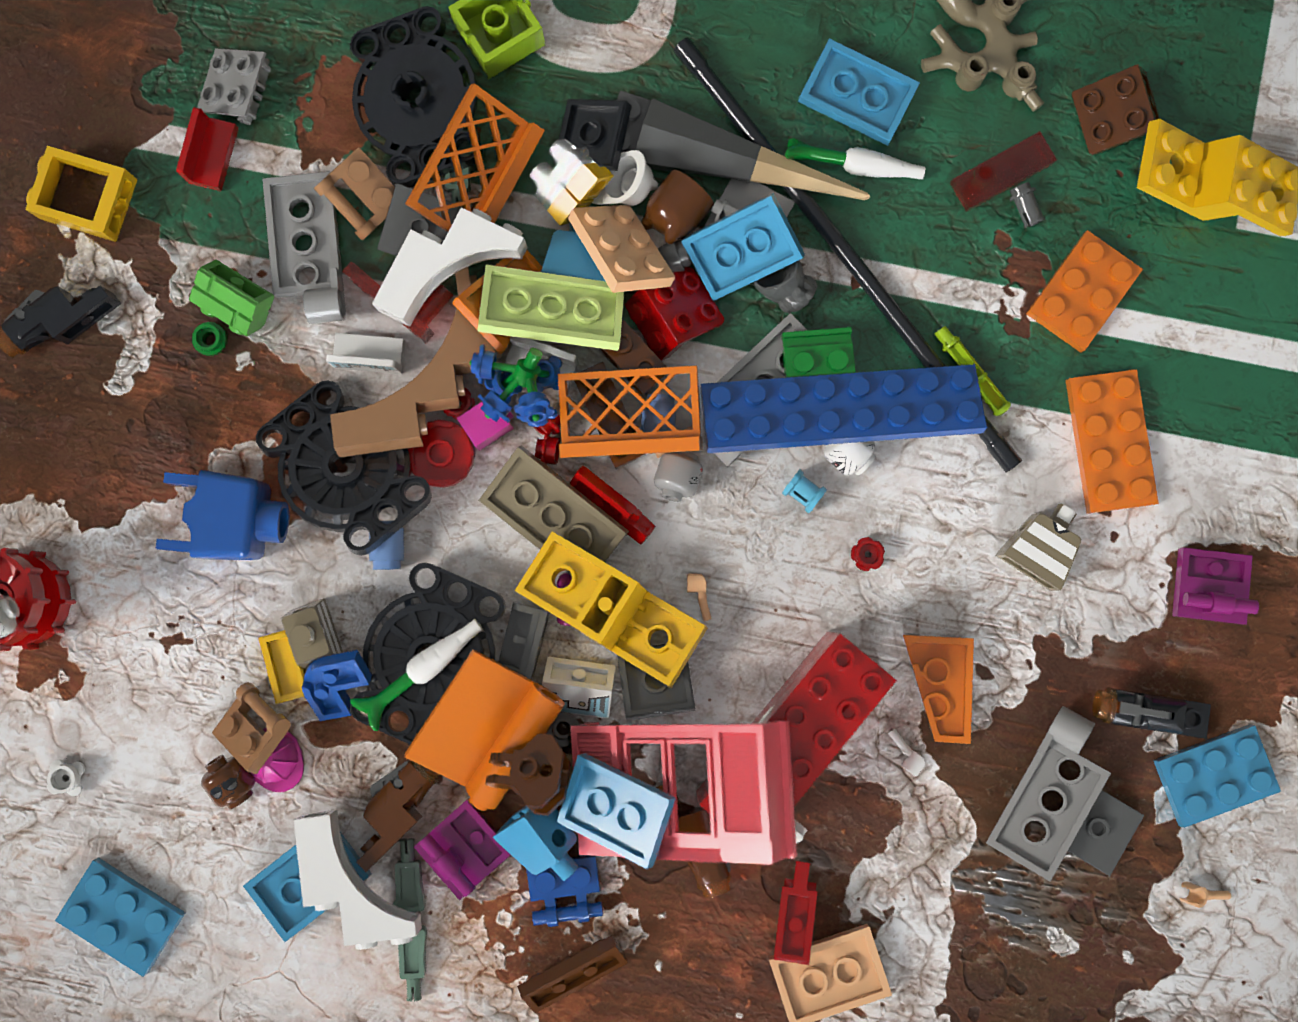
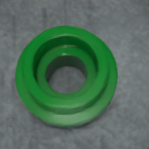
M204 322L194 330L192 343L199 353L205 356H215L225 349L227 334L217 323ZM214 334L216 337L215 342L212 345H207L206 338Z

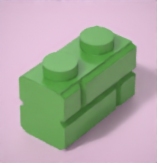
M217 259L198 269L194 281L195 285L192 287L189 300L199 306L203 314L209 317H217L228 324L232 332L239 335L249 336L265 325L269 314L268 310L271 308L275 297L272 293Z

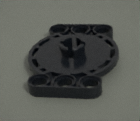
M430 6L418 8L359 30L352 36L350 41V49L353 55L363 63L359 68L353 85L352 104L355 119L366 138L379 150L392 156L386 166V174L389 179L395 184L397 183L409 188L416 185L427 165V157L434 152L469 88L463 75L465 70L469 74L470 84L475 83L477 85L476 76L470 62L456 45L442 37L446 30V23L438 10ZM427 17H435L437 19V25L431 32H423L421 30V24ZM403 28L406 30V36L402 42L391 43L390 36L395 29ZM369 39L375 41L374 50L370 54H360L359 48L362 42ZM446 47L456 53L460 59L454 62L446 54ZM365 77H367V81L364 87V96H360L362 84L364 82ZM421 88L420 95L415 99L418 107L414 108L409 102H406L407 95L411 90ZM476 96L470 105L472 117H474L477 109L478 97ZM360 106L365 108V113L369 120L366 124L362 119ZM465 116L461 123H466ZM467 127L458 128L454 134L457 150L462 142L470 141ZM377 132L386 140L384 145L376 141L370 133ZM449 146L447 147L445 153L450 152ZM474 153L468 157L458 155L461 169L476 164ZM451 157L443 158L442 163L437 167L439 177L455 172ZM402 163H409L411 165L410 175L405 179H397L395 175L396 168Z
M329 380L321 381L264 424L256 434V443L267 457H280L278 462V481L282 494L291 509L305 522L323 530L344 532L343 538L348 549L356 555H367L428 506L432 498L431 489L427 481L422 477L410 476L411 460L408 448L402 449L404 453V466L399 464L396 450L339 457L334 449L330 414L356 410L360 407L343 406L345 400L339 385ZM330 390L337 393V398L332 404L322 405L319 403V396L323 392ZM307 412L310 414L308 423L300 427L294 426L292 418L296 413ZM271 433H279L283 438L281 444L275 448H268L264 445L265 438ZM339 459L342 464L353 463L356 464V467L351 474L339 477L335 476L338 469L335 462ZM285 470H288L291 482L288 488L285 482ZM418 485L425 489L424 496L418 501H409L406 498V491L411 486ZM296 496L300 498L306 506L305 513L295 505L291 498ZM388 507L396 509L398 515L394 522L385 524L379 521L378 516L383 509ZM318 514L322 517L333 519L334 524L321 522L315 519L314 516ZM343 520H348L347 524H343ZM358 530H367L370 533V540L364 546L358 547L351 543L352 535Z
M419 563L413 567L409 575V582L415 592L406 594L391 602L377 615L370 626L363 646V660L372 674L370 651L373 652L375 673L372 674L369 684L371 690L360 692L354 698L361 699L366 696L371 697L379 694L406 672L408 662L418 654L419 648L427 643L434 644L444 639L446 636L466 626L473 619H476L481 624L484 632L474 636L434 678L424 684L414 683L384 708L379 731L410 745L471 651L474 649L484 654L481 640L487 638L489 658L495 660L496 648L492 632L487 623L499 620L506 609L505 600L497 592L430 563ZM428 568L434 572L436 579L433 586L424 589L418 585L416 578L419 571ZM457 582L464 584L467 588L466 598L459 603L453 602L448 596L450 586ZM489 596L494 597L499 603V610L492 617H487L480 611V602ZM418 597L421 603L414 604L413 598ZM403 602L405 603V608L396 612L391 618L386 616L393 608ZM382 623L384 626L380 630L375 644H372L374 633L379 624ZM377 680L379 681V683H380V685H381V687H382V688H380V689L378 688V686H377L376 683H375V681H377ZM350 705L353 717L357 721L370 726L368 717ZM396 711H403L409 717L408 727L403 731L395 730L391 726L390 718Z

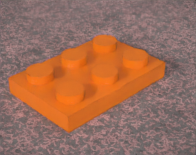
M1087 230L1080 237L1026 314L1082 353L1097 335L1143 269Z

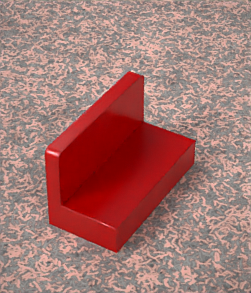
M193 107L176 172L189 184L222 192L239 128L235 123L209 118L201 108Z

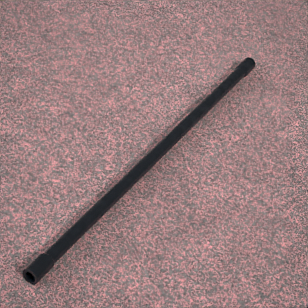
M687 37L681 40L674 48L675 54L690 73L697 77L746 140L778 153L710 68L706 58L691 39ZM782 186L925 368L945 367L946 365L808 190ZM985 416L987 428L984 433H979L978 435L986 444L987 450L1006 473L1022 462V459Z

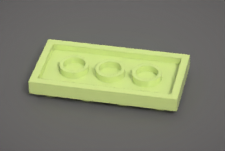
M486 265L477 332L618 351L621 339L624 292L612 293L606 281Z

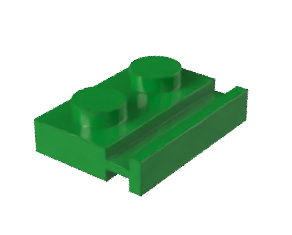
M851 327L783 332L781 340L783 343L785 378L856 373Z

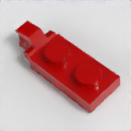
M584 465L577 470L570 484L629 531L627 535L640 545L643 544L656 526L635 505Z
M796 861L794 880L785 878L781 892L773 960L809 966L818 892L816 891L817 883L808 882L810 863Z

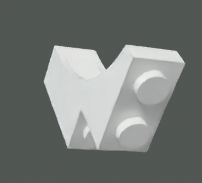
M462 207L442 244V240L438 236L423 230L422 234L410 230L372 305L379 312L411 327L426 299L451 275L472 264L500 258L522 259L528 248L524 237H522L523 233L509 224L505 223L501 227L491 222L492 218L478 209L474 208L470 212Z
M337 810L302 814L294 819L303 907L315 906L316 911H323L337 907V902H339L344 946L355 945L357 950L377 946L379 941L391 940L392 945L413 941V937H416L422 929L420 914L401 909L385 901L374 893L360 878L345 851Z

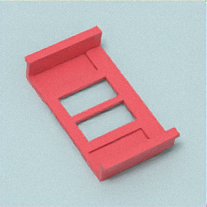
M775 720L761 724L600 725L599 722H585L584 724L571 726L573 769L578 755L586 753L632 776L630 744H661L663 792L675 797L676 800L656 857L657 860L774 864L786 858L797 857L789 720ZM674 744H706L711 833L679 832ZM576 832L578 834L579 855L625 858Z

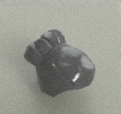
M800 260L753 282L762 295L778 303L780 309L785 313L796 312L807 306L817 289L816 281L811 276L805 275Z

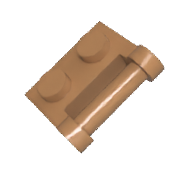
M358 147L313 189L320 196L325 195L356 229L355 234L363 240L386 219L395 186ZM340 178L374 214L367 221L334 186Z
M247 682L237 689V699L212 731V734L246 771L257 774L286 735L291 723L283 714H277L259 696V689L254 684ZM251 708L266 723V732L247 714Z

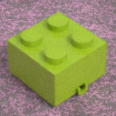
M459 0L448 7L456 29L488 79L545 46L543 29L530 9L531 3L529 0H525V2L524 0Z

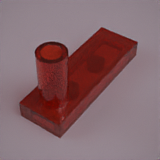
M1039 131L952 179L950 185L967 212L1053 165L1057 159Z
M351 261L342 272L374 300L381 286ZM440 284L423 303L411 327L403 323L401 324L426 344L434 335L428 325L454 295Z

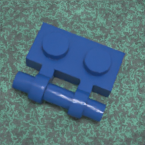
M595 855L572 857L579 867L565 881L551 867L538 875H534L526 869L530 902L545 901V910L532 911L534 926L547 924L548 927L559 926V922L579 920V923L589 922L592 917L603 916L602 902L588 904L587 897L588 893L600 892ZM576 895L577 905L557 908L556 898Z

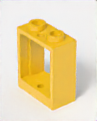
M47 146L44 155L38 161V174L33 187L27 193V206L25 210L41 220L117 242L138 179L124 168ZM64 164L108 177L93 221L50 208Z

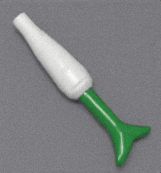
M790 138L787 143L788 149L785 151L787 159H809L843 165L846 172L858 176L909 177L922 180L925 174V166L910 164L895 157L861 147L850 148L846 152L809 146L800 140Z
M473 619L460 630L446 636L414 656L408 662L406 672L379 694L361 699L352 698L350 699L351 705L368 714L370 727L374 731H379L381 716L387 704L414 683L424 684L434 678L483 628L476 619Z

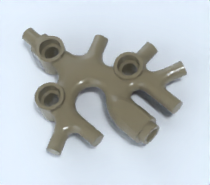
M936 0L954 21L963 26L982 31L986 37V45L977 53L965 52L957 46L940 24L930 34L942 51L940 55L921 59L922 71L925 73L945 68L954 70L956 72V83L964 91L976 90L988 72H995L1003 78L1002 88L1009 97L1017 98L1019 102L1024 100L1033 112L1040 108L1044 102L1035 92L1037 88L1034 83L1036 71L1030 63L1018 62L1016 56L1019 49L1037 45V34L1035 31L1021 35L1013 34L1006 27L1013 21L1021 5L1027 0H985V3L982 5H976L972 0Z

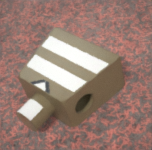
M1058 504L1050 518L1043 513L1032 514L1003 545L996 556L1048 590H1061L1082 540L1078 535L1068 530L1077 513L1063 504Z
M325 598L292 609L281 617L297 666L307 669L313 661L319 658L343 653Z

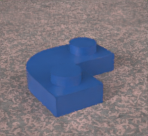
M358 650L324 656L313 661L308 666L304 675L302 692L319 721L351 716L350 697L345 689L369 685L372 674Z

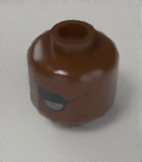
M220 755L205 766L208 772L202 777L201 786L217 807L227 806L229 809H233L252 796L255 778L234 757L226 759L224 755Z

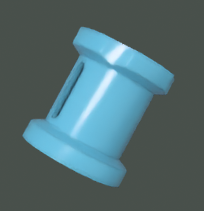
M799 469L782 494L785 496L790 495L805 506V511L810 513L827 489L816 486L804 477V472Z

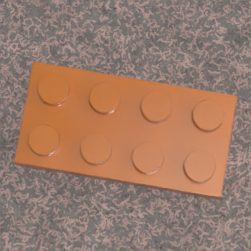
M1137 369L1065 380L1086 514L1159 504Z

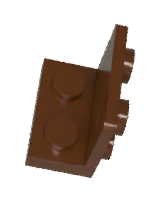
M1138 64L1072 92L1087 148L1091 155H1096L1141 136H1146L1149 121L1160 119L1147 73Z

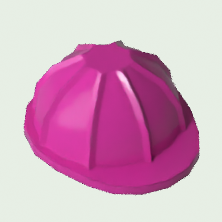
M288 731L257 774L251 773L255 778V782L273 792H285L294 788L300 782L304 773L303 755L298 740Z

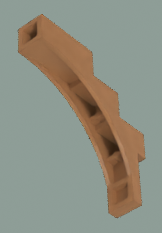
M468 267L455 273L458 296L477 281L476 275L469 276ZM456 308L451 327L440 349L429 364L413 380L392 395L374 404L356 410L330 414L334 449L338 456L346 457L423 446L422 435L428 434L425 412L460 408L459 396H465L462 375L471 374L470 360H472L473 353H479L480 345L485 344V349L495 351L497 358H502V354L500 355Z

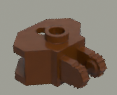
M538 733L521 750L514 749L513 754L491 753L489 763L498 767H511L510 775H487L485 785L498 789L513 790L517 795L521 796L525 805L536 815L549 816L566 799L571 763L553 735Z

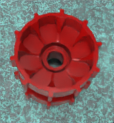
M2 548L0 550V593L3 595L4 592H7L9 597L16 602L19 609L14 632L0 638V651H10L13 646H22L24 650L39 649V643L51 638L55 633L65 632L62 626L68 617L71 604H76V600L71 599L70 586L66 578L69 575V571L61 570L55 563L45 558L46 552L32 550L29 554L19 553L18 549Z

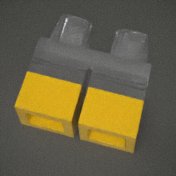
M567 139L555 141L549 149V154L558 163L555 169L547 162H543L536 166L530 174V177L539 188L534 196L560 226L570 223L568 217L572 208L589 207L594 201L593 198L599 195L614 176L605 166L599 167L591 159L589 150L586 147L576 148Z

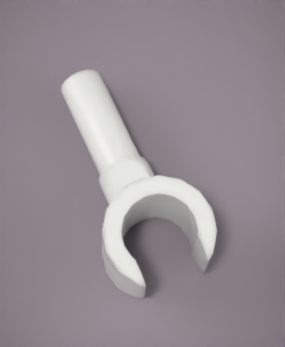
M893 729L888 734L907 756L901 766L913 776H917L925 766L924 759L907 745L896 729Z

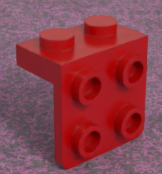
M691 267L684 268L685 271L674 272L675 279L671 287L638 290L625 304L631 319L641 331L648 347L661 361L669 358L685 342L716 329L724 323L723 315L712 300L699 276Z

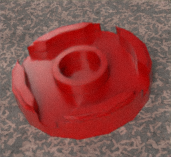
M440 419L427 422L428 434L422 435L423 446L408 448L411 472L415 476L425 479L431 487L446 488L454 486L465 479L473 467L475 459L474 445L465 430L454 422Z

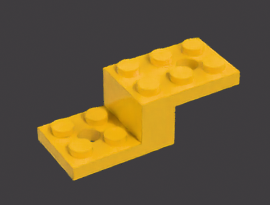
M1162 119L1149 121L1137 183L1138 189L1202 221L1239 215L1278 236L1293 234L1298 205V166L1242 135L1204 143Z
M553 531L514 590L670 688L673 687L708 629L704 624L648 592L636 580ZM562 571H570L572 574L570 584L565 588H557L555 584L556 576ZM659 630L666 631L668 634L667 644L662 648H653L650 642L653 633Z

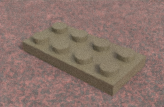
M522 445L516 448L478 500L538 549L542 548L553 531L603 562H606L629 532Z

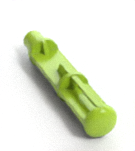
M946 326L938 330L935 335L943 344L942 350L949 352L958 365L975 364L981 397L993 411V415L1000 416L1007 412L1011 406L1010 401H1007L987 376L988 373L983 371L961 343V339L953 336Z

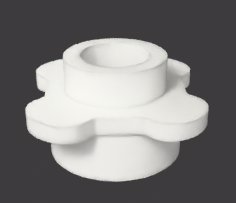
M62 760L53 761L50 764V772L47 776L48 791L54 795L58 793H68L70 796L79 795L83 790L80 782L81 775L85 772V766L79 761L73 764L64 763ZM64 775L69 776L68 781H65L63 779Z

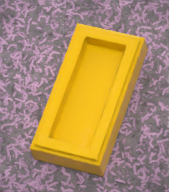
M285 630L259 637L275 703L280 704L304 697L302 685L306 669L297 666Z

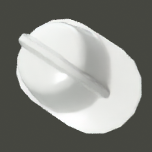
M639 150L622 152L618 171L609 170L614 175L599 195L593 198L594 201L592 203L597 205L620 203L635 206L640 204L650 191L657 189L659 184L653 179L652 170L646 164L644 154Z

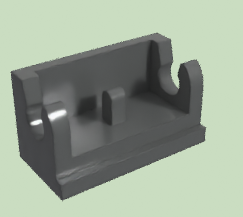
M513 602L498 663L531 680L534 678L550 612Z

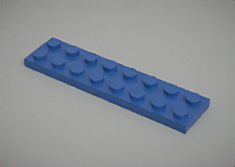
M975 364L701 384L700 387L707 453L984 433L987 428Z

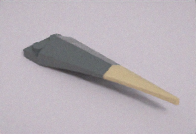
M623 91L619 92L617 101H627L632 106L622 152L639 150L644 154L646 164L652 170H677L682 173L778 185L860 200L870 198V195L865 191L792 159H787L783 155L653 98L648 100Z

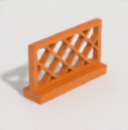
M475 83L470 84L405 205L449 232L452 226L448 209L463 206L464 209L470 212L474 208L489 215L492 218L491 222L495 223L545 130L535 123H528ZM475 96L485 102L488 118L473 121L470 105ZM494 110H496V111H497L498 113H500L501 115H496V116H495ZM465 116L466 123H461ZM507 118L516 125V128L510 138L501 140L496 120ZM489 122L494 142L479 145L474 125ZM467 127L472 147L457 150L454 134L458 128ZM449 146L450 152L445 153L447 147ZM495 146L498 161L494 168L484 169L480 149ZM473 151L478 171L463 175L458 155ZM451 157L456 177L440 180L437 165L442 158ZM431 176H432L433 182H432V183H428L429 180H430V178H431ZM479 176L482 190L478 197L468 199L464 179ZM457 181L461 201L446 205L442 185ZM435 187L439 207L428 209L418 203L424 189ZM441 211L442 218L435 214V212Z
M697 365L558 374L562 444H559L560 458L703 450ZM676 374H690L691 388L682 398L666 386ZM657 375H669L663 382L656 377ZM641 376H650L660 385L647 400L632 388ZM624 377H634L629 384L622 379ZM607 378H615L625 387L613 402L608 400L598 390ZM590 379H599L594 386L588 381ZM581 380L590 389L578 404L568 396L567 381ZM663 389L678 402L665 417L650 404ZM628 391L643 403L631 419L616 407ZM594 393L608 405L607 409L596 421L582 409ZM690 396L692 408L685 403ZM568 403L574 407L570 413ZM683 406L692 414L693 430H678L668 420ZM646 408L661 420L652 432H644L634 423ZM612 410L627 422L617 434H609L600 425ZM579 412L592 426L583 436H570L569 422ZM666 424L672 431L659 430ZM631 426L638 433L625 432ZM597 428L603 435L590 434Z

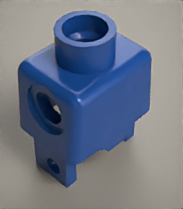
M200 470L198 475L164 472L163 483L197 489L192 499L184 503L182 521L190 529L191 541L157 539L156 549L190 553L191 558L206 560H259L264 555L265 542L283 543L285 541L289 528V507L287 502L270 500L271 488L267 483L253 478Z

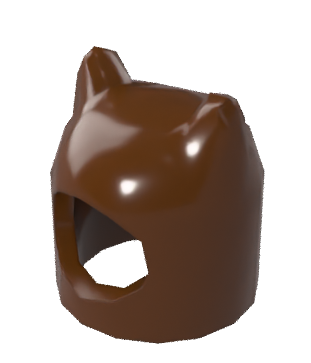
M672 170L650 196L646 213L640 222L646 231L654 229L665 236L666 243L673 244L678 239H683L695 231L712 210L714 202L697 182L680 171Z

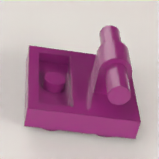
M1178 548L1172 616L1247 625L1248 613L1257 614L1259 610V602L1249 599L1253 556Z
M469 798L414 846L416 851L459 901L463 897L468 896L476 888V885L511 855L494 840L493 836L497 833L496 829L469 802Z

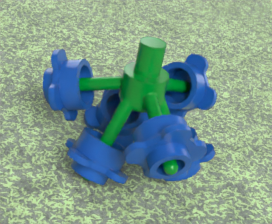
M485 344L480 345L479 353H473L472 360H470L471 373L476 374L479 384H483L484 381L485 387L490 390L485 397L481 394L477 396L483 403L480 409L485 413L487 419L491 418L497 422L501 417L509 423L511 420L507 417V414L513 408L509 404L511 397L514 394H519L522 391V387L527 388V393L519 398V404L514 407L517 419L527 422L529 426L540 427L547 424L548 419H554L558 416L557 410L550 407L549 399L542 392L548 388L559 390L558 374H560V367L562 366L560 358L551 356L549 360L541 359L543 353L539 349L530 348L526 358L519 359L517 364L513 365L498 363L497 353L486 350Z

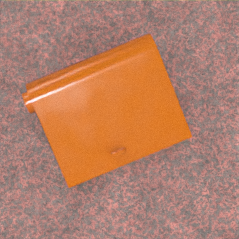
M473 649L404 756L465 786L470 796L469 802L477 809L482 811L487 809L494 810L509 789H498L485 785L486 777L493 774L509 776L511 767H498L489 763L491 753L513 754L514 749L521 750L538 733L546 734L565 706V703L551 690Z

